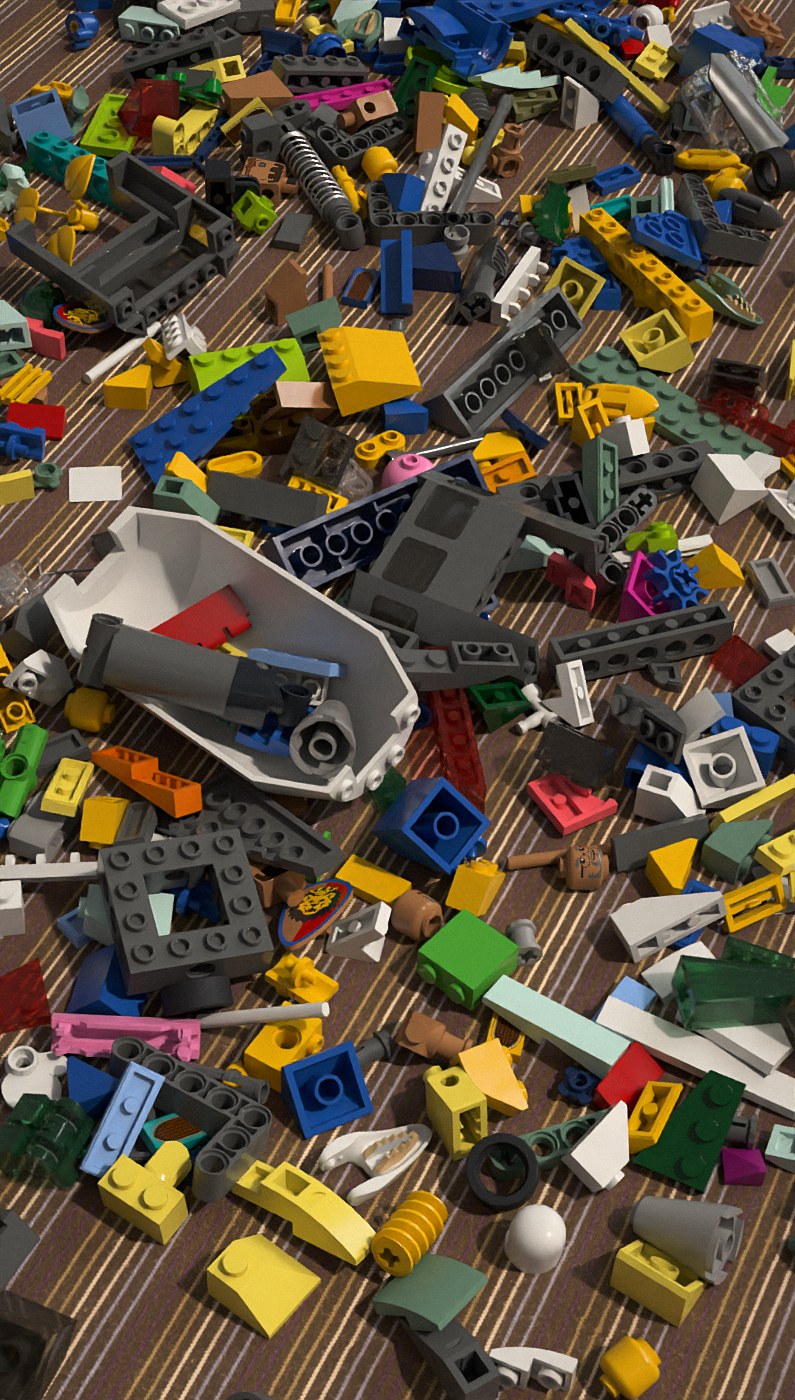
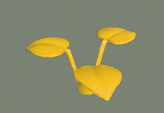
M95 154L76 157L67 167L64 186L66 190L70 191L69 198L78 205V207L71 208L68 214L37 206L39 192L34 188L28 187L23 189L16 199L15 225L24 218L34 224L36 211L68 219L72 226L64 225L59 227L58 233L50 237L47 250L70 266H72L75 248V231L83 232L86 230L93 232L99 224L98 213L88 210L89 206L80 201L86 192L97 156Z

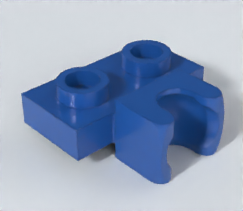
M587 236L564 240L562 246H554L551 249V267H558L563 257L566 256L596 274L607 271L608 262Z

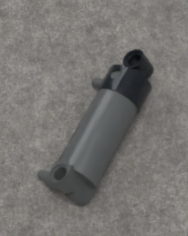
M104 613L92 615L85 642L87 647L83 649L77 672V679L82 683L104 689L105 685L217 716L222 718V720L260 731L266 715L271 714L275 721L289 727H295L307 715L313 695L312 692L303 686L293 683H283L281 686H278L275 683L279 669L278 666L243 656L237 657L123 624L124 619Z

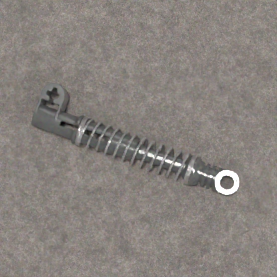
M297 99L270 110L274 115L273 118L279 123V155L293 176L299 180L301 188H303L323 221L333 227L344 249L355 250L365 244L366 238L360 216L353 213L351 202L326 168L321 158H319L314 148H312L304 135L305 133L301 131L312 114L309 101Z

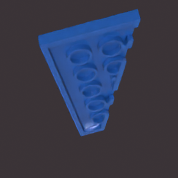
M595 0L470 1L503 22L511 23L538 16L540 11L544 9H559V6L563 4L576 6Z
M272 346L127 439L156 486L161 474L164 475L167 462L172 461L177 451L183 452L192 462L196 458H203L233 427L231 422L239 413L244 415L251 408L249 403L258 394H264L287 370Z

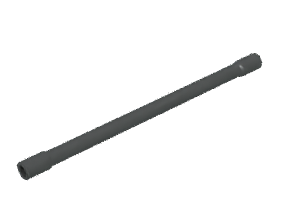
M508 94L500 97L495 113L455 200L451 203L445 216L447 223L454 226L460 223L465 212V206L501 126L510 112L513 98Z

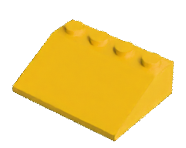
M342 326L339 328H329L317 335L342 417L423 391L403 332Z

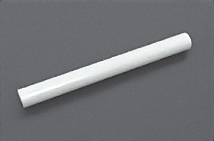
M155 321L146 328L148 336L152 338L161 331L162 325L158 321ZM136 335L83 374L84 381L88 384L92 383L139 348L148 336Z
M327 1002L208 1013L199 1014L196 1016V1019L201 1020V1029L318 1018L329 1015V1005Z

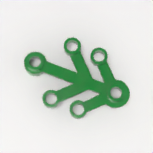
M172 72L171 83H173L172 90H167L165 88L168 86L169 78L165 75L157 74L154 75L153 80L155 87L147 91V97L152 99L153 105L160 107L167 106L168 101L194 106L178 92L214 104L217 103L218 98H221L222 85H220L221 81L218 79L207 78L203 85L182 88L186 83L187 75L182 72Z

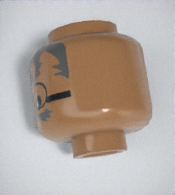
M571 846L567 849L565 858H559L558 876L559 878H565V883L570 890H598L601 888L602 882H608V855H603L601 849L597 846Z
M409 890L403 893L391 905V923L394 929L415 941H424L432 938L442 927L443 915L440 903L418 890Z

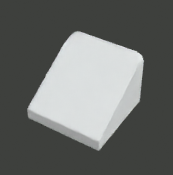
M666 24L646 27L644 39L646 45L651 40L666 49L673 45L669 28Z

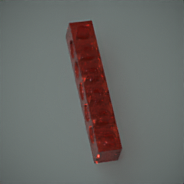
M450 645L423 647V650H448ZM465 688L425 691L428 706L432 713L431 721L442 775L484 815L487 787Z

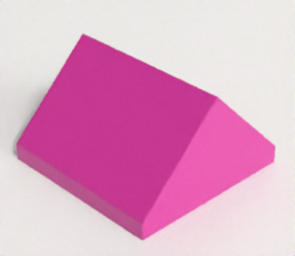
M640 550L634 552L622 593L618 623L671 611L670 606L665 605L663 600L658 604L652 602V598L658 595V592L654 590L653 582L644 580L642 575L653 568V565Z

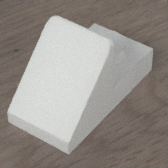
M581 659L556 665V683L561 689L562 696L545 699L541 703L573 727L593 723L594 718Z
M381 901L334 922L325 951L334 956L372 963L379 962L392 909Z

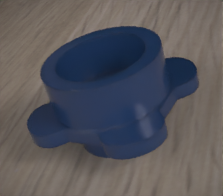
M576 1066L566 1068V1077L563 1082L558 1084V1093L574 1105H587L593 1100V1090L599 1085L600 1078L595 1074H587L584 1071H580Z

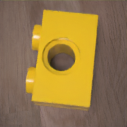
M285 1000L284 1003H283L281 1006H287V1005H293V1004H291V1003H289V1002H287V1001ZM319 1018L268 1022L244 1051V1068L247 1075L255 1079L269 1081L270 1088L281 1093V1067L320 1052L324 1044L322 1020Z

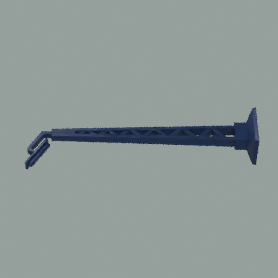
M261 27L262 56L248 76L271 70L274 56L284 57V55L289 54L295 57H303L302 36ZM225 111L194 154V167L204 175L205 166L200 162L210 161L208 156L225 136L220 127L231 119Z

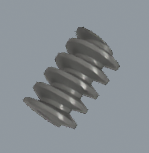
M476 87L464 90L459 98L479 119L477 138H482L493 116L485 92Z

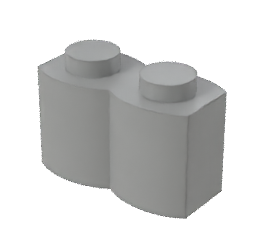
M41 790L34 798H30L27 801L24 814L17 821L14 820L10 824L7 831V839L9 840L10 852L36 861L37 854H45L46 863H50L59 852L63 842L69 838L80 820L79 808L75 817L41 811L42 798L46 792Z

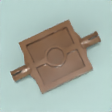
M744 4L739 5V7L733 5L729 14L746 36L763 37V44L770 51L775 50L776 46H783L786 39L780 33L781 29L772 23V18L764 12L757 14Z

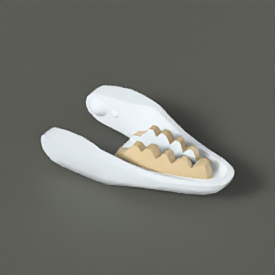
M410 1124L382 1131L346 1134L336 1138L323 1150L318 1166L322 1171L331 1170L346 1162L362 1167L371 1179L351 1189L346 1198L351 1206H358L388 1188L427 1147L431 1140L432 1132L424 1124Z

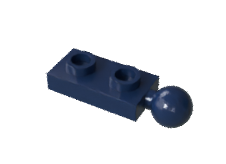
M778 55L764 57V60L760 59L754 69L747 71L752 76H758L765 72L768 66L777 68L776 77L795 78V58H784Z

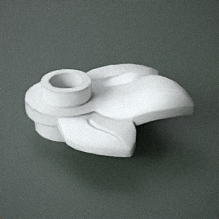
M19 1046L13 1049L5 1060L7 1076L1 1084L5 1102L14 1110L19 1109L29 1099L41 1106L58 1104L62 1096L58 1077L67 1073L66 1061L68 1059L65 1056H56L54 1051L38 1053L29 1046ZM21 1065H29L25 1068H19Z

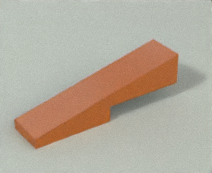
M118 745L91 753L92 762L174 818L202 810L201 784L159 771L157 757Z

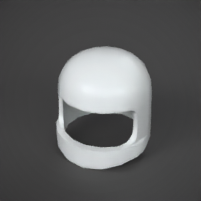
M534 1204L525 1206L516 1213L505 1235L504 1251L506 1256L516 1268L525 1273L541 1274L550 1271L557 1265L564 1249L566 1227L563 1219L554 1209L546 1205Z

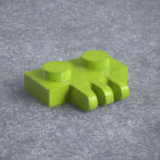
M664 521L650 523L649 527L643 528L642 532L630 533L624 539L626 548L629 551L648 550L649 553H653L659 549L663 551L679 549L678 537L673 525H667V522Z

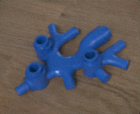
M563 4L562 10L554 8L550 10V17L559 19V22L563 24L571 18L579 25L582 18L590 26V30L595 37L608 38L607 43L620 46V43L627 38L643 41L645 32L639 31L638 27L629 26L628 22L600 16L598 15L599 10L593 7L582 5L580 9Z

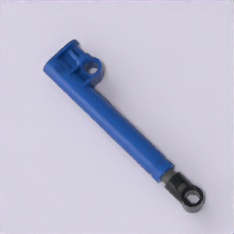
M614 56L621 63L620 58ZM620 93L613 104L606 100H603L602 103L599 102L601 108L637 149L642 151L650 160L654 174L669 176L673 173L676 148L671 144L664 143L658 137L656 131L622 93Z

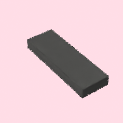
M702 813L610 837L613 869L621 872L647 865L649 852L689 838L698 840L695 852L701 851L705 841L709 838L708 817Z

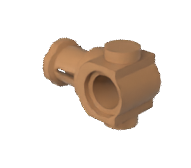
M507 123L504 126L503 131L505 133L502 142H499L491 149L486 161L488 169L494 170L498 175H502L505 178L519 175L520 169L523 167V157L518 146L521 137L525 134V129L513 123Z
M409 1008L394 1042L429 1059L436 1055L450 1061L458 1053L471 1049L474 1040L468 1038L465 1041L446 1032V1025Z

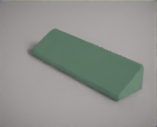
M599 436L584 442L582 445L583 490L597 527L619 507L618 445ZM619 545L612 552L619 551Z

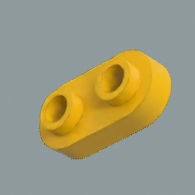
M389 430L357 445L355 448V463L364 469H374L383 465V454L385 451L398 449L405 452V437L397 431Z

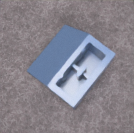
M56 88L10 104L26 152V140L42 130L68 142L74 140L65 109Z

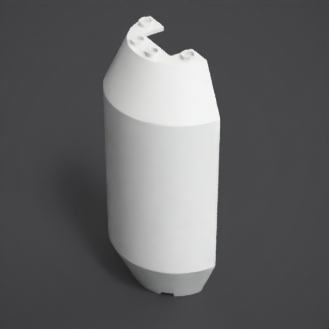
M128 506L107 528L116 546L78 586L74 579L64 573L43 595L71 655L79 663L83 649L87 647L85 642L93 614L104 613L124 619L123 624L150 631L229 584L250 612V616L247 618L252 627L233 639L226 630L223 631L227 637V643L247 655L249 649L261 648L345 664L347 666L346 677H329L326 701L338 700L348 708L356 738L357 751L351 766L346 765L337 776L329 779L321 778V775L313 773L311 775L304 773L294 763L292 757L266 753L235 741L237 732L242 725H239V728L233 731L225 725L218 724L212 717L203 712L116 688L261 791L346 802L363 795L369 789L372 791L376 790L391 766L397 765L404 757V746L411 734L415 721L420 715V708L418 707L417 693L384 634L200 516ZM309 705L313 709L318 707L316 705Z

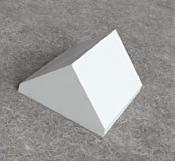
M707 454L691 484L692 490L719 526L769 494L768 490L740 455Z
M743 726L684 745L682 756L702 808H728L766 788Z

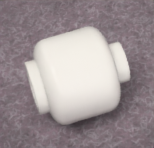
M647 4L633 12L630 24L638 27L639 31L645 32L647 26L662 25L663 15L658 7Z

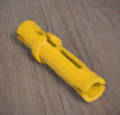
M340 165L333 167L331 174L351 202L353 213L359 215L361 221L364 220L367 216V210L354 188V180L348 176L344 166H341V168Z

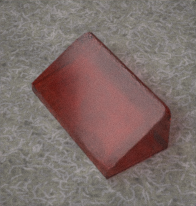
M738 635L732 636L710 659V663L739 687L743 686L771 664L770 661Z

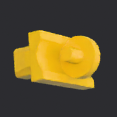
M288 951L274 968L265 973V981L276 987L278 994L285 998L291 997L301 1004L328 1003V1000L339 988V983L314 968L313 960L306 956L299 959Z

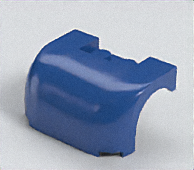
M435 0L433 4L449 12L466 28L469 34L461 40L437 42L429 29L418 30L416 25H410L409 19L403 18L397 36L414 47L425 46L430 50L438 52L442 55L443 59L452 62L449 70L465 81H468V77L496 70L507 54L515 33L509 32L511 27L470 0Z

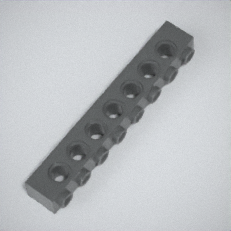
M707 440L618 459L619 505L639 488L649 489L656 497L676 493L680 490L692 489L691 484L706 455L717 453ZM582 468L496 487L495 495L499 494L526 505L541 501L539 492L551 478L578 473L583 487Z

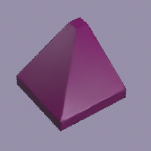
M722 1148L721 1158L725 1185H763L766 1166L759 1149Z

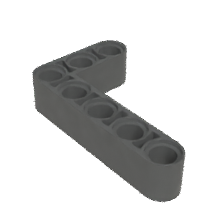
M683 174L674 199L680 214L692 220L699 251L760 265L771 243V238L760 231L722 223L704 181L696 175Z
M373 180L367 184V222L369 239L374 246L381 247V240L401 239V230H412V247L445 242L444 230L450 226L445 219L448 211L393 212L392 203L382 180ZM467 210L464 212L458 225L465 226L470 232L468 246L484 245L489 238L494 237L495 215L492 212L485 210Z
M132 1036L119 1037L112 1044L109 1075L120 1080L130 1060L166 1077L153 1105L168 1114L175 1113L212 1137L196 1156L191 1191L201 1201H219L266 1151L273 1120L271 1111L260 1103Z

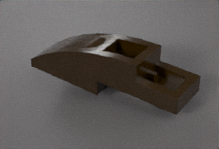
M314 410L297 412L262 423H258L256 415L232 421L233 427L208 453L226 456L243 451H253L262 457L295 451L293 442L320 436Z

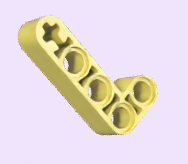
M197 103L178 121L161 115L157 116L152 126L153 156L191 155L199 148L223 113L222 110Z

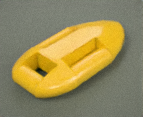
M689 149L682 151L675 157L674 165L687 170L713 171L734 166L740 162V158L736 154L722 149Z
M593 384L584 390L582 396L584 403L592 400L594 396L599 397L608 419L611 420L630 415L631 418L646 417L655 412L659 407V403L653 395L643 389L630 385Z

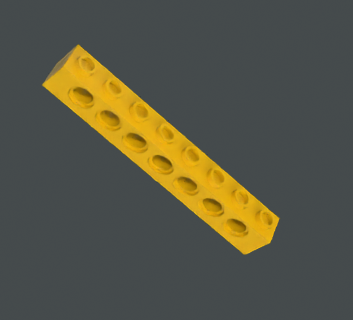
M602 207L579 215V237L587 236L608 262L607 268L632 291L634 289L643 299V302L655 313L667 309L687 336L690 344L712 336L714 309L646 247L635 243L631 238V234Z

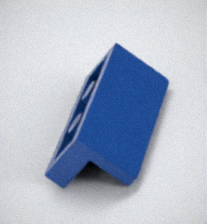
M401 230V239L381 240L382 315H413L412 230Z

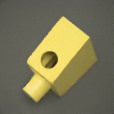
M433 1066L426 1070L423 1075L426 1087L427 1114L453 1161L468 1156L472 1147L483 1137L488 1136L487 1098L461 1067L454 1066L443 1070L440 1066Z

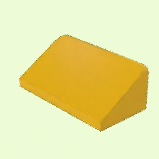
M658 1081L647 1082L628 1120L629 1154H635L657 1143L683 1089L682 1084Z

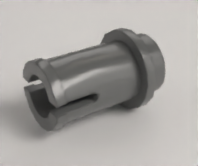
M376 1030L372 1033V1038L354 1047L361 1070L383 1056L385 1058L391 1057V1052L396 1047L392 1037L386 1030L382 1032Z

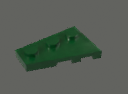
M413 55L392 96L399 111L395 116L406 121L408 126L406 133L413 135L415 95L420 91L432 92L436 72L434 63Z
M710 1070L667 1120L657 1143L642 1150L632 1162L705 1193L747 1085Z

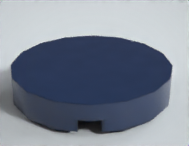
M507 407L503 410V413L500 415L501 419L510 428L525 437V440L540 450H544L551 443L540 431Z

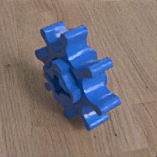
M659 549L648 557V561L653 565V568L642 575L644 580L653 582V588L658 592V595L652 598V602L658 604L663 600L665 605L670 606L671 611L700 605L698 601L708 596L709 592L707 589L700 588L698 579L694 577V574L699 571L698 566L694 565L689 569L687 564L682 563L679 549H675L666 556L663 550Z

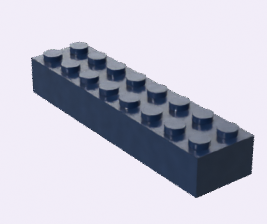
M471 451L422 472L434 470L455 478L456 486L483 496H492ZM415 475L278 535L260 545V548L265 558L313 589L371 563L374 559H378L383 551V544L389 535H393L397 528L399 517L403 512H407L412 504L413 495L419 489L417 477ZM455 500L444 518L432 514L424 529L438 533L466 520L467 510H473L476 507Z

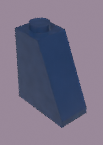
M445 242L412 247L413 290L460 293L461 269Z

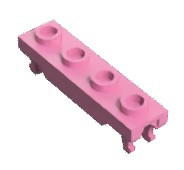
M53 1013L51 1016V1051H54L56 1056L76 1053L86 1057L110 1058L113 1042L119 1037L124 1036L138 1038L174 1058L181 1059V1061L189 1062L190 1059H199L201 1020Z

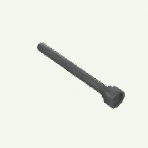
M508 429L496 430L409 452L399 451L398 449L388 450L383 454L384 466L386 468L391 460L404 454H415L429 459L474 448L480 444L486 434L506 431Z

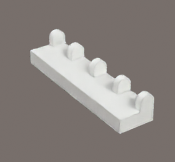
M534 246L529 248L497 293L491 306L490 323L504 327L511 320L507 316L508 313L516 315L521 310L520 305L516 303L517 300L526 301L530 297V291L526 287L528 285L536 287L539 284L540 278L535 274H546L549 267L546 263L540 262L541 248Z
M71 852L70 863H46L45 854H37L36 864L15 865V856L6 855L5 865H0V880H21V883L98 880L96 873L98 861L80 862L79 852Z

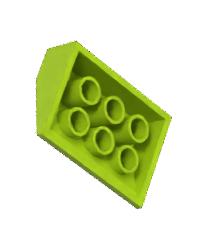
M295 338L256 343L244 347L228 348L209 353L203 352L188 356L189 383L194 395L200 393L270 346H272L287 369L276 381L311 382L303 353ZM248 412L244 415L239 413L233 421L249 417Z

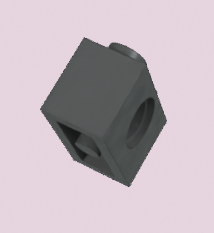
M268 112L242 118L241 129L239 130L241 140L239 157L241 163L245 165L248 156L279 163V123Z

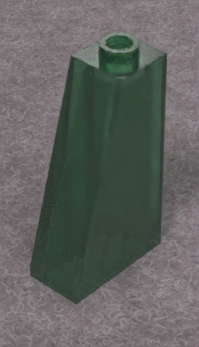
M688 955L680 956L671 985L685 1030L698 1031L795 1022V969Z

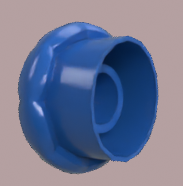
M330 32L317 35L308 44L306 55H313L315 57H326L328 55L337 58L347 57L339 36Z

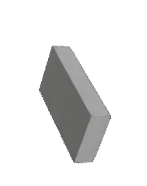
M774 557L746 562L745 571L767 610L795 605V593Z

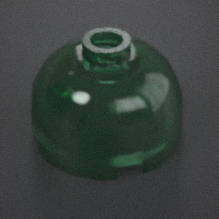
M50 280L37 283L28 288L22 297L19 313L22 316L43 321V327L46 329L65 333L68 328L62 326L52 316L54 307L66 303L60 287L54 288L52 284L55 282Z

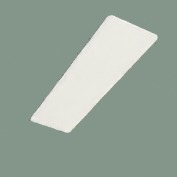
M585 183L568 191V195L571 197L575 233L579 232V215L590 211Z

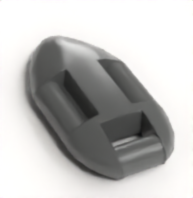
M724 188L719 191L716 201L727 199L732 201V220L755 228L769 230L781 228L785 225L781 213L765 199L737 188Z

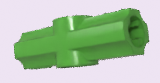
M26 723L19 727L10 754L4 757L0 763V772L2 774L0 778V819L7 818L10 824L14 820L17 821L19 819L28 793L34 790L37 785L36 771L49 734L47 730L40 728L36 724Z

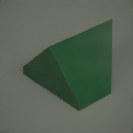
M515 682L457 688L490 734L528 710L531 706V703Z

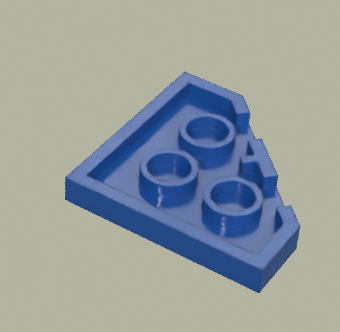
M670 209L665 210L663 214L659 212L648 213L644 218L637 215L629 222L631 238L638 245H646L654 249L661 256L673 258L683 267L689 266L697 270L702 263L691 219Z

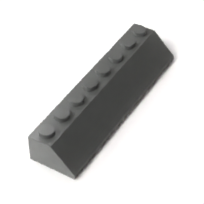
M559 285L537 295L422 403L423 407L429 409V416L437 427L461 438L480 435L506 407L514 402L587 330Z

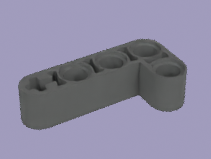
M392 116L344 139L333 127L323 125L316 132L312 148H314L329 172H331L333 167L340 165V168L341 166L346 168L348 174L362 167L363 155L369 148L374 146L385 147L389 152L398 149L401 146L408 126L404 119Z
M639 488L635 490L595 529L609 535V554L596 576L585 572L583 554L573 551L568 558L592 579L596 585L595 594L598 596L607 597L611 595L627 578L626 568L611 552L656 508V496L649 489Z

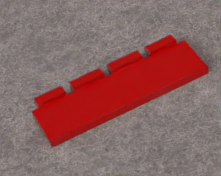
M228 584L151 629L150 632L214 650L228 642L223 631L226 630L233 639L250 629L252 625L247 618L250 616V612Z

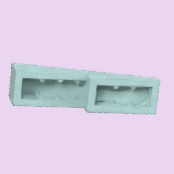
M504 974L483 996L481 1001L538 1044H541L546 1038L602 1080L627 1051L631 1043Z

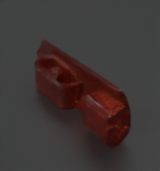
M728 388L719 390L712 402L696 396L695 400L795 448V419L787 425L786 429L768 421L770 415L767 406ZM733 396L734 404L732 407H728L726 405L727 401ZM757 407V416H751L750 412Z

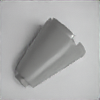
M327 700L319 705L295 726L290 737L289 752L294 763L304 773L311 775V773L321 775V778L329 779L335 777L346 765L350 767L357 751V743L349 710L345 704L338 700Z
M645 1196L641 1201L634 1203L629 1216V1222L633 1224V1232L708 1283L719 1285L727 1277L728 1273L722 1271L726 1261L734 1263L744 1229V1220L737 1217V1215L743 1213L742 1209L727 1204Z

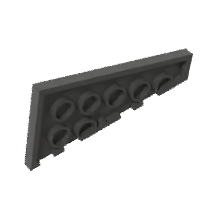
M229 768L201 784V811L174 818L162 809L155 831L175 837L239 829L247 858L313 878H318L344 861L342 850Z

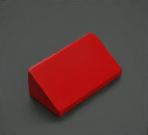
M11 402L8 406L6 423L8 421L18 423L20 427L33 429L34 427L44 428L47 440H62L67 424L66 408L56 405Z
M634 1041L596 1087L592 1104L604 1110L622 1100L627 1105V1118H629L647 1082L658 1081L664 1074V1070L639 1043Z

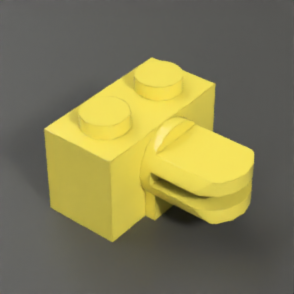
M165 1141L143 1167L122 1154L97 1183L103 1205L162 1245H165L189 1216L185 1196L176 1189L192 1168L187 1148L177 1141Z

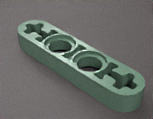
M607 1109L517 1137L525 1140L531 1148L538 1143L548 1145L552 1149L550 1155L541 1157L535 1154L539 1164V1172L565 1164L561 1158L573 1146L568 1142L566 1136L574 1132L584 1135ZM503 1149L490 1153L489 1168L494 1177L499 1180L510 1181L525 1176L524 1163L516 1153ZM506 1156L508 1161L513 1160V1165L508 1166L505 1161L500 1162V1158Z

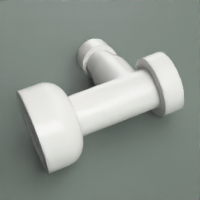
M535 683L525 686L521 691L531 703L529 708H532L535 713L524 721L521 720L516 723L517 731L523 735L529 729L535 728L540 724L546 730L556 727L561 717L541 703L542 690Z

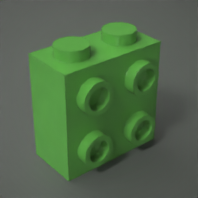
M462 909L418 950L416 972L419 973L425 982L434 984L444 991L453 1002L462 1004L472 1011L481 1003L483 996L503 974L509 976L517 968L519 946L466 909Z

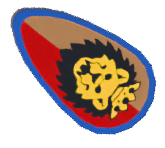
M83 301L57 305L54 307L52 314L54 319L62 326L71 330L88 333L93 337L97 336L99 332L114 326L109 321L108 313L95 304Z
M341 879L315 882L305 886L303 889L305 896L300 904L294 907L285 904L278 926L279 940L285 950L298 949L318 935L331 934V923L344 911L353 898L354 890L349 882Z

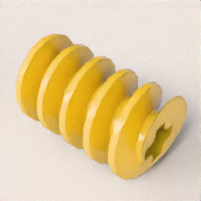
M423 1190L413 1191L406 1196L404 1202L398 1206L388 1221L376 1232L371 1241V1250L374 1259L383 1270L395 1277H405L411 1273L413 1267L419 1263L421 1257L426 1254L428 1248L434 1244L436 1238L441 1235L444 1229L443 1223L447 1221L449 1214L441 1200L432 1193Z

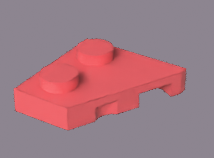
M556 771L527 784V793L562 836L617 813L618 803L615 800L609 798L605 802L591 795V788L580 783H574L568 777Z

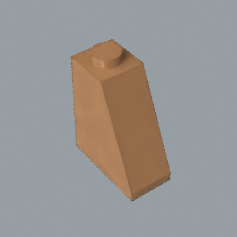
M272 70L221 84L222 94L221 98H218L220 108L230 118L257 96L269 110L294 101V95Z
M420 91L415 95L413 154H419V159L424 150L439 147L442 133L444 93Z
M276 381L264 394H259L249 403L251 408L247 412L249 417L256 415L258 423L313 409L316 421H321L338 408L331 383Z

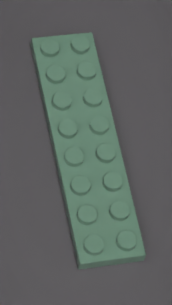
M608 345L570 367L569 376L586 387L599 383L630 385L643 389L653 395L658 401L659 407L655 412L646 417L654 416L655 424L653 430L678 446L707 440L717 454L740 455L743 460L747 459L755 451L773 456L774 449L655 374L640 367L637 363Z

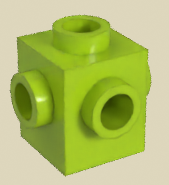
M247 190L232 208L240 220V225L250 233L255 231L261 236L278 218L272 209L274 204L264 195L260 198L250 190Z

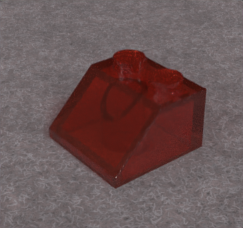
M136 80L117 112L128 136L152 137V126L159 115L176 121L179 120L178 81Z

